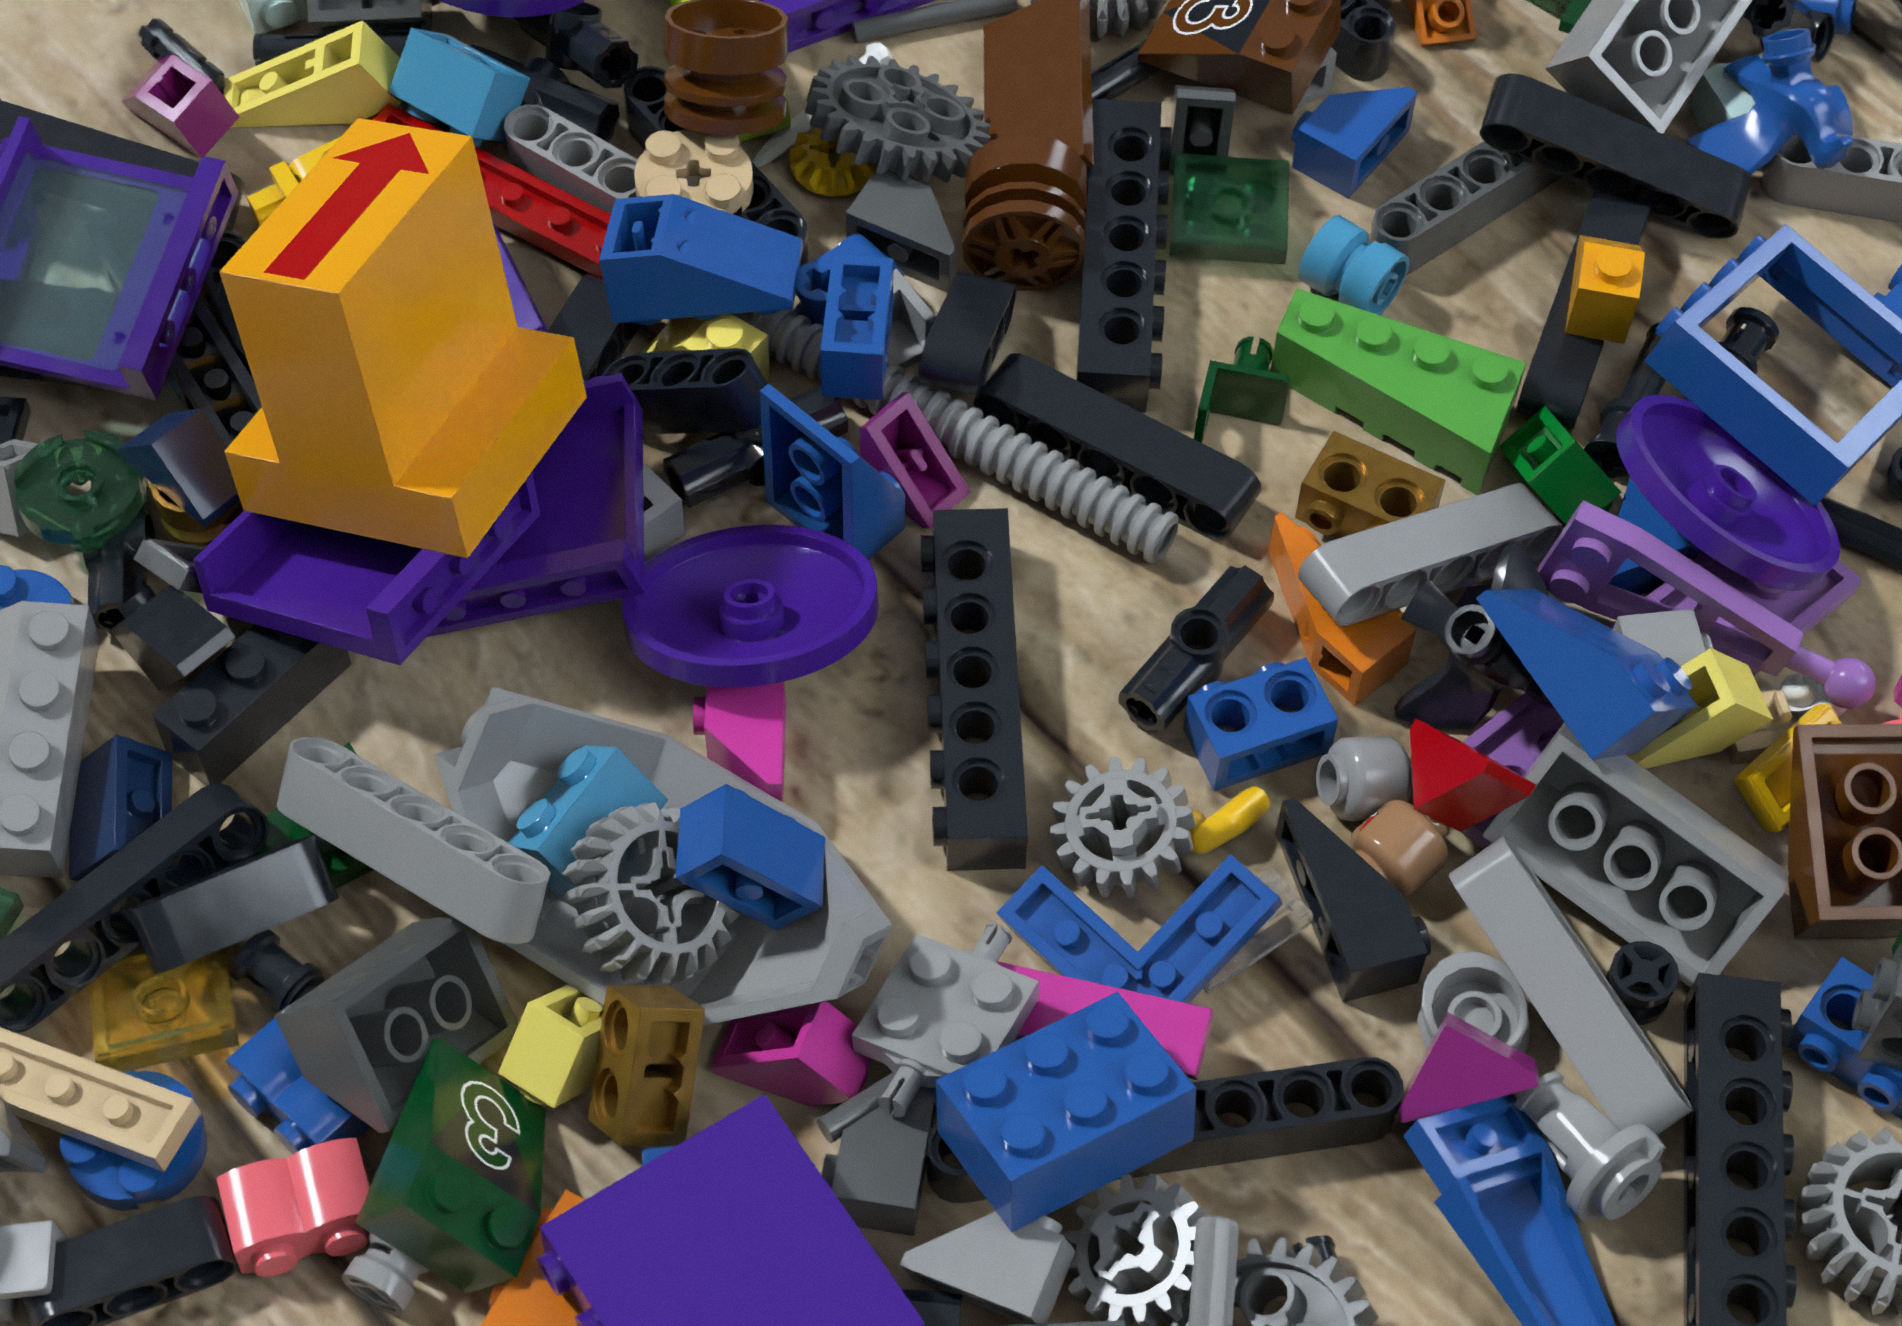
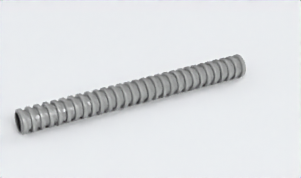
M782 309L769 315H758L753 312L732 313L768 335L769 357L776 356V360L784 366L791 364V368L798 374L807 372V377L813 382L821 381L820 349L823 325L819 323L812 325L811 320L804 315L796 317L793 309ZM887 361L883 400L853 398L855 404L860 407H867L869 405L871 413L876 415L902 392H909L944 449L948 447L950 456L954 458L964 456L965 463L971 467H976L980 464L982 473L987 476L996 473L998 482L1002 484L1012 482L1013 489L1019 493L1028 490V496L1035 502L1045 499V506L1053 511L1061 508L1063 517L1067 519H1073L1075 516L1078 517V524L1084 528L1093 525L1095 534L1100 537L1110 534V540L1113 544L1119 546L1126 543L1128 552L1134 555L1143 552L1144 560L1150 564L1160 560L1169 550L1175 539L1179 527L1177 514L1172 511L1167 512L1165 515L1162 514L1161 506L1155 502L1150 503L1148 506L1145 505V498L1140 494H1134L1130 497L1128 488L1123 485L1113 488V482L1110 478L1103 476L1097 479L1096 472L1088 467L1080 470L1078 461L1068 459L1065 462L1061 452L1053 450L1048 453L1046 444L1040 441L1031 444V437L1025 433H1019L1016 436L1014 427L1009 424L999 427L997 418L994 416L983 418L982 410L977 407L967 410L968 405L964 400L955 399L952 401V396L945 390H940L936 393L934 385L920 384L917 375L913 373L905 375L903 368L898 365L889 367V362Z

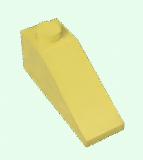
M362 20L225 79L223 96L239 115L237 121L230 128L352 124L357 118L366 119L378 114L388 103L398 106L401 104V99L388 91L400 57Z

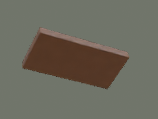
M1039 0L984 25V122L990 124L988 132L990 136L989 141L1011 134H1037L1063 142L1077 151L1087 168L1094 166L1089 0Z

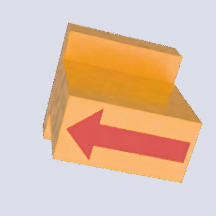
M357 118L219 271L262 405L260 410L224 451L244 511L468 558L587 398L574 337L517 326L472 136Z

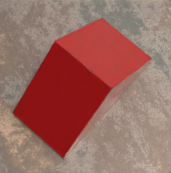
M1417 718L1410 728L1414 810L1459 832L1530 797L1537 785L1462 741Z

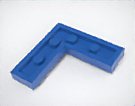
M1230 854L1139 951L1133 948L1043 865L1037 869L996 914L1062 976L1189 1004L1283 903L1274 891Z

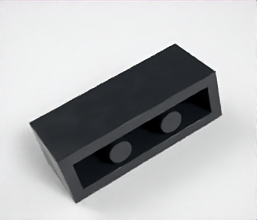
M254 624L152 714L165 750L172 753V759L205 786L222 783L351 666L349 654L344 649Z

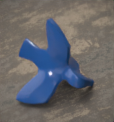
M1799 28L1777 32L1762 39L1764 47L1762 57L1758 55L1743 57L1724 68V73L1749 90L1755 104L1748 113L1702 130L1691 136L1687 141L1688 145L1735 164L1751 175L1771 161L1785 142L1792 136L1797 135L1803 139L1813 164L1821 168H1829L1844 159L1848 148L1853 144L1851 137L1853 136V123L1848 102L1841 88L1837 85L1826 86L1814 78L1811 71V57L1815 53L1816 45L1812 43L1810 29ZM1837 134L1850 135V136L1839 137Z

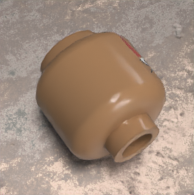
M1390 800L1358 826L1351 836L1350 843L1352 849L1404 894V897L1412 895L1441 870L1448 860V850L1443 839L1448 833L1447 826L1414 810V806L1404 800Z

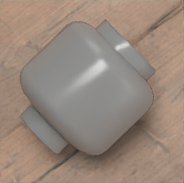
M1393 737L1340 738L1330 747L1328 753L1321 757L1317 766L1316 785L1320 799L1341 820L1365 821L1390 800L1409 802L1410 797L1413 796L1411 758H1409L1405 748Z

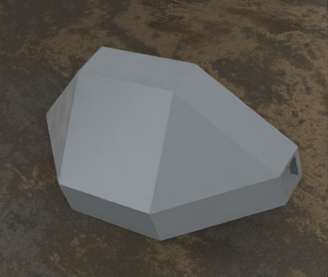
M492 687L484 707L479 708L469 718L463 728L461 742L464 746L433 754L452 810L507 843L518 830L516 826L517 821L523 811L530 804L545 796L558 779L557 770L561 763L572 752L583 748L584 745L617 747L668 799L661 810L667 807H680L681 809L717 788L728 784L746 792L748 796L772 809L794 818L798 823L825 837L823 907L777 930L735 910L740 916L734 920L733 924L725 927L732 940L724 948L716 951L718 959L714 960L713 964L709 967L695 972L692 978L680 983L673 981L663 985L673 987L705 1008L703 1025L833 1000L866 983L891 929L892 923L817 822L667 734ZM627 855L619 864L617 883H620L622 880V864L627 862ZM546 888L534 938L522 944L504 943L603 1006L607 985H646L644 980L635 984L623 983L620 969L613 972L600 971L602 953L600 951L592 954L581 952L585 941L588 939L584 929L567 928L571 920L578 916L576 907L562 902V898H557L548 888ZM684 906L681 910V924H683ZM682 926L676 928L677 936Z

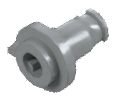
M1559 1072L1546 1073L1539 1078L1538 1087L1527 1089L1520 1095L1515 1106L1531 1118L1552 1149L1556 1164L1572 1180L1566 1195L1568 1207L1583 1221H1595L1603 1217L1614 1220L1624 1216L1639 1205L1656 1185L1662 1171L1659 1159L1666 1147L1663 1145L1662 1140L1644 1124H1636L1620 1130L1587 1099L1574 1094L1562 1083L1564 1077Z

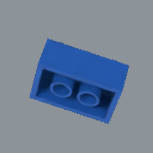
M1119 992L1113 993L936 1080L938 1133L1011 1233L1192 1141L1194 1137L1196 1087Z

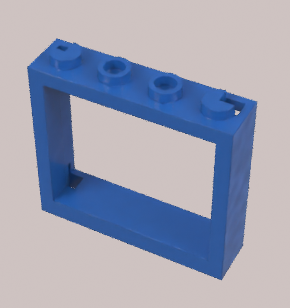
M1787 224L1768 240L1760 234L1756 236L1739 255L1737 260L1731 258L1717 272L1709 285L1703 282L1686 300L1681 309L1678 307L1673 308L1656 327L1657 331L1655 333L1661 339L1644 360L1646 364L1814 506L1902 419V319ZM1759 277L1893 387L1838 443L1701 329Z

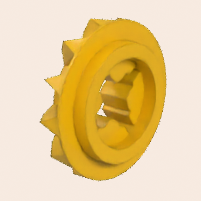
M812 127L809 133H797L795 145L789 150L790 168L795 179L809 191L824 196L854 194L864 188L876 171V164L870 161L862 165L855 164L857 155L853 152L841 154L840 161L836 162V168H831V161L828 159V156L831 153V149L837 147L838 142L821 140L822 129Z

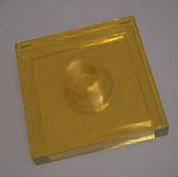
M227 947L158 974L153 973L146 954L123 958L91 982L89 989L95 1063L123 1073L240 1045Z

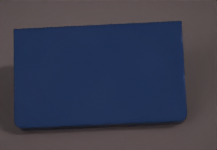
M116 734L81 760L70 828V880L80 881L172 811V753ZM171 863L168 865L166 871H167L169 868H171Z

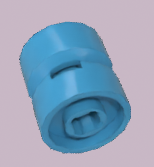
M1336 215L1320 228L1308 245L1298 269V278L1301 282L1326 297L1339 293L1340 303L1381 315L1399 292L1408 273L1410 259L1407 255L1387 243L1380 244L1374 241L1369 244V234L1366 230L1343 216Z

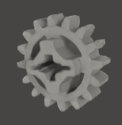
M1111 757L1109 772L1102 774L1093 765L1086 766L1088 782L1082 786L1077 782L1068 780L1064 785L1070 802H1054L1052 807L1055 818L1059 823L1050 827V834L1054 845L1060 847L1056 852L1063 869L1073 868L1072 871L1076 883L1081 887H1084L1096 878L1100 895L1103 897H1108L1115 884H1121L1127 897L1134 898L1137 883L1144 880L1156 891L1161 888L1158 872L1164 868L1171 873L1178 874L1182 870L1176 851L1192 852L1194 847L1191 834L1187 830L1196 827L1192 807L1186 806L1189 802L1184 786L1182 784L1171 786L1169 770L1165 767H1161L1150 776L1145 758L1138 757L1133 763L1131 770H1123L1118 757ZM1126 824L1127 828L1119 830V825ZM1098 855H1104L1110 860L1100 858Z
M1150 1173L1142 1188L1129 1174L1124 1175L1121 1179L1119 1193L1113 1195L1102 1186L1096 1189L1100 1204L1094 1210L1083 1205H1079L1075 1210L1085 1223L1081 1230H1069L1064 1233L1067 1241L1077 1249L1068 1270L1076 1279L1073 1280L1068 1289L1081 1302L1086 1303L1085 1310L1099 1321H1106L1108 1318L1109 1321L1125 1320V1326H1132L1136 1318L1141 1326H1158V1314L1165 1311L1178 1322L1183 1318L1179 1301L1185 1295L1189 1298L1191 1296L1195 1226L1199 1218L1208 1217L1209 1215L1196 1201L1191 1202L1193 1197L1176 1182L1169 1187L1157 1174ZM1143 1248L1142 1253L1136 1258V1253Z

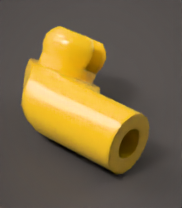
M1251 785L1208 818L1201 811L1192 809L1196 827L1187 830L1191 834L1194 845L1192 853L1207 854L1244 833L1268 813L1270 800L1267 794L1261 788Z

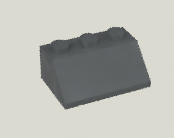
M450 915L409 924L274 1015L303 1078L379 1133L388 1132L396 1127L431 1041L441 1038L480 1064L511 1041L518 1027L517 1019L477 932Z

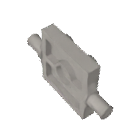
M988 923L972 951L958 950L916 933L852 1034L853 1051L884 1063L895 1073L883 1095L878 1099L879 1106L886 1113L891 1114L894 1109L895 1117H903L920 1087L936 1088L937 1079L1013 1043L1040 997L1039 981L1004 968L997 963L1013 938L1010 931L1003 925H1000L997 931V923Z

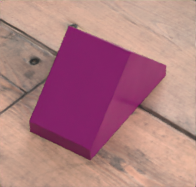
M902 392L860 427V457L879 473L886 472L899 483L905 493V515L922 528H930L933 525V510H951L971 492L909 392Z
M1447 1012L1403 1092L1399 1105L1402 1123L1538 1087L1539 1071L1536 1061L1532 1057Z

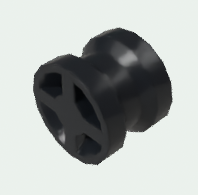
M1635 941L1624 945L1615 953L1610 969L1606 974V979L1638 1025H1646L1656 1021L1665 1012L1670 997L1676 989L1679 980V970L1673 956L1662 946L1649 941ZM1635 986H1639L1642 988H1648L1649 991L1648 994H1646L1645 992L1632 990V988H1634Z

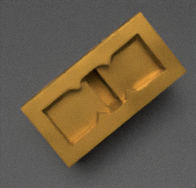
M1333 430L1301 483L1295 518L1307 523L1313 530L1321 534L1342 538L1438 508L1445 480Z
M607 985L588 1120L620 1146L679 1145L686 1141L705 1008L671 986Z

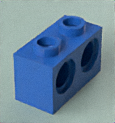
M832 254L820 349L822 396L883 400L893 313L894 258Z
M1302 658L1287 664L1282 662L1270 663L1257 670L1251 676L1229 683L1216 681L1203 686L1195 694L1188 696L1183 730L1213 791H1217L1327 754L1333 745L1339 719L1307 658ZM1277 707H1290L1296 710L1297 712H1284L1279 710ZM1218 726H1231L1239 731L1226 732L1219 729Z
M1841 956L1800 1015L1791 1031L1788 1046L1798 1052L1800 1058L1813 1069L1830 1073L1857 1090L1861 1098L1870 1106L1881 1111L1891 1112L1902 1119V1070L1858 1058L1862 1031L1852 1028V1019L1859 994L1863 988L1871 990L1873 976ZM1828 1018H1836L1843 1021L1851 1031L1839 1029Z

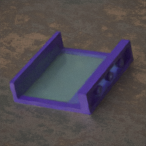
M18 116L10 137L4 138L0 144V365L157 401L239 194L226 161L202 156L194 177L184 176L43 145L30 118Z

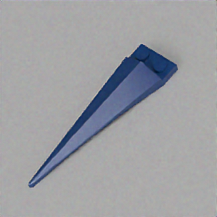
M1514 1093L1417 1120L1403 1136L1441 1193L1434 1203L1522 1326H1616L1595 1275L1573 1212L1566 1203L1567 1194L1552 1149L1531 1118L1515 1106L1517 1098Z

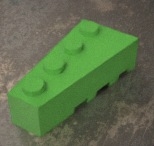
M1296 288L1277 330L1270 372L1289 376V388L1333 413L1340 410L1347 412L1362 421V430L1381 441L1386 436H1389L1415 451L1414 459L1434 471L1438 466L1443 467L1462 478L1460 486L1476 495H1480L1515 406L1526 362Z

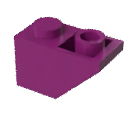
M174 54L159 59L122 100V103L128 109L200 158L211 150L239 118V115L210 78Z

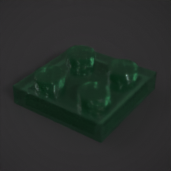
M1175 153L1169 257L1285 265L1288 250L1290 161Z

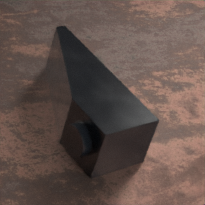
M1292 798L1282 801L1275 834L1342 1002L1418 983L1426 956L1431 953L1430 936L1423 919L1420 916L1413 917L1404 894L1297 799Z

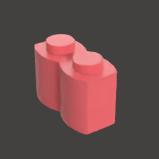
M343 1138L323 1142L300 1150L287 1158L267 1159L243 1165L216 1178L234 1255L241 1274L256 1273L261 1277L277 1276L292 1270L297 1265L298 1260L312 1253L326 1252L331 1256H344L361 1250L368 1243L370 1232L355 1223L370 1189L357 1138Z

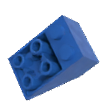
M676 194L615 199L599 258L613 323L634 322L638 325H650L662 319L693 317L698 320H709L722 314L753 312L758 315H769L782 309H791L794 306L803 252L802 238Z

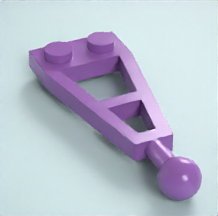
M1582 500L1537 570L1547 590L1559 600L1576 604L1591 612L1617 620L1618 616L1680 610L1609 585L1613 576L1626 558L1698 602L1693 609L1700 632H1706L1709 635L1714 650L1741 661L1753 669L1776 677L1784 667H1787L1822 684L1823 691L1829 701L1841 708H1858L1867 703L1875 691L1876 680L1874 673L1862 660L1848 657L1834 662L1801 646L1800 643L1804 632L1647 531ZM1720 616L1721 618L1728 621L1729 623H1731L1732 625H1734L1742 631L1722 625L1715 621Z

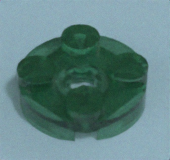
M82 430L85 438H73L64 441L62 434L47 438L33 447L24 456L15 471L14 484L17 489L15 499L24 524L31 532L45 541L58 545H70L78 552L98 550L105 544L107 538L116 535L126 528L139 513L148 495L143 475L120 457L118 448L124 445L125 442L112 434L98 430ZM88 480L93 481L91 489L80 495H70L67 489L72 483L82 486Z

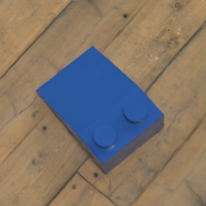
M768 384L760 390L766 502L796 527L809 528L840 538L858 549L869 560L905 529V493L901 486L890 474L886 472L879 473L859 456L850 442L842 437H835L772 385Z
M1535 589L1486 590L1476 598L1592 760L1638 753L1698 707L1688 693L1692 688L1688 676L1674 660L1669 657L1663 659L1660 653Z

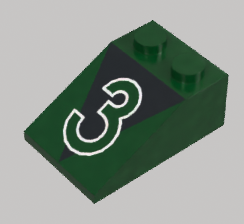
M441 1038L431 1041L355 1223L467 1294L516 1279L541 1216L546 1109L525 1098L524 1094Z

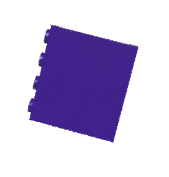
M622 373L607 377H594L584 381L587 398L532 471L541 515L504 555L491 566L490 570L427 637L645 594L643 411Z
M533 472L530 473L468 558L243 511L193 559L207 611L401 665L490 570L491 566L504 555L541 515Z
M765 1094L540 1226L544 1254L537 1258L538 1265L554 1293L560 1297L564 1293L569 1292L582 1313L575 1316L577 1326H925L923 1319Z

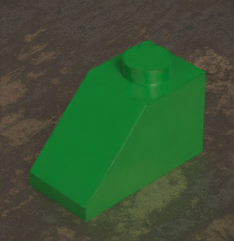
M1546 406L1499 446L1527 483L1565 524L1568 523L1582 500L1608 512L1612 506V500L1622 493Z

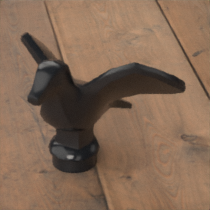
M1519 544L1507 545L1498 559L1491 590L1535 589L1549 596L1539 572ZM1430 579L1421 586L1405 609L1401 619L1437 635L1449 650L1447 665L1412 687L1398 700L1394 707L1396 718L1411 724L1417 718L1440 730L1473 729L1489 713L1498 694L1504 688L1522 690L1545 708L1555 709L1482 606L1472 604L1461 608L1457 607Z

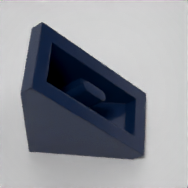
M202 409L167 413L118 448L120 457L204 527L240 501L224 452L228 447Z

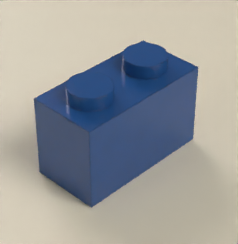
M728 784L717 788L680 809L675 879L774 930L823 907L824 836L798 823L794 818L772 809L748 796L746 792Z

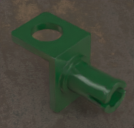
M1254 336L1245 337L1236 345L1233 364L1210 360L1199 402L1193 439L1203 443L1210 412L1274 425L1282 423L1290 378L1285 374L1268 371L1273 358V348L1269 342L1260 338L1256 354H1251Z

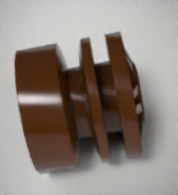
M689 0L680 2L667 10L664 16V54L669 62L674 64L667 69L664 75V85L668 90L664 97V113L669 121L685 129L722 135L755 133L771 129L783 122L787 99L783 95L787 86V76L778 67L785 63L788 55V17L783 10L769 3L756 0Z
M1011 134L989 141L973 153L966 167V211L963 216L962 250L964 262L974 275L1017 285V291L1046 289L1060 285L1075 275L1084 262L1085 213L1087 211V166L1077 151L1057 139L1037 134Z

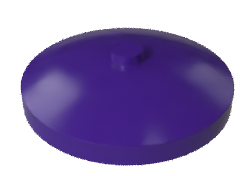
M1670 395L1646 396L1638 400L1619 423L1616 430L1617 449L1625 469L1637 488L1672 527L1716 561L1753 581L1788 591L1808 590L1816 586L1837 563L1840 555V542L1835 526L1822 503L1819 502L1816 506L1811 504L1691 401Z
M750 525L727 528L698 535L673 545L644 564L645 594L622 598L621 605L628 644L642 662L671 678L714 687L769 685L796 679L821 670L848 655L867 637L876 622L879 610L877 580L874 569L868 559L858 549L833 535L809 528L787 525Z

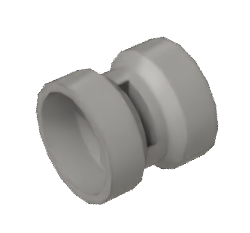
M370 1233L371 1245L364 1255L354 1257L341 1278L351 1291L366 1302L385 1312L402 1315L415 1295L414 1281L419 1274L428 1273L430 1270Z

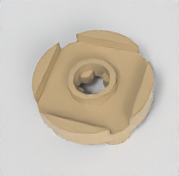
M689 129L675 132L663 130L653 133L646 140V150L638 158L635 166L636 197L676 194L730 214L737 212L741 206L743 213L750 204L753 195L752 165L747 153L740 147L737 135L709 134ZM693 175L704 177L701 178L699 186L695 187L688 186V182L684 178Z

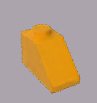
M1580 235L1565 329L1566 334L1625 344L1640 298L1645 251L1639 245Z

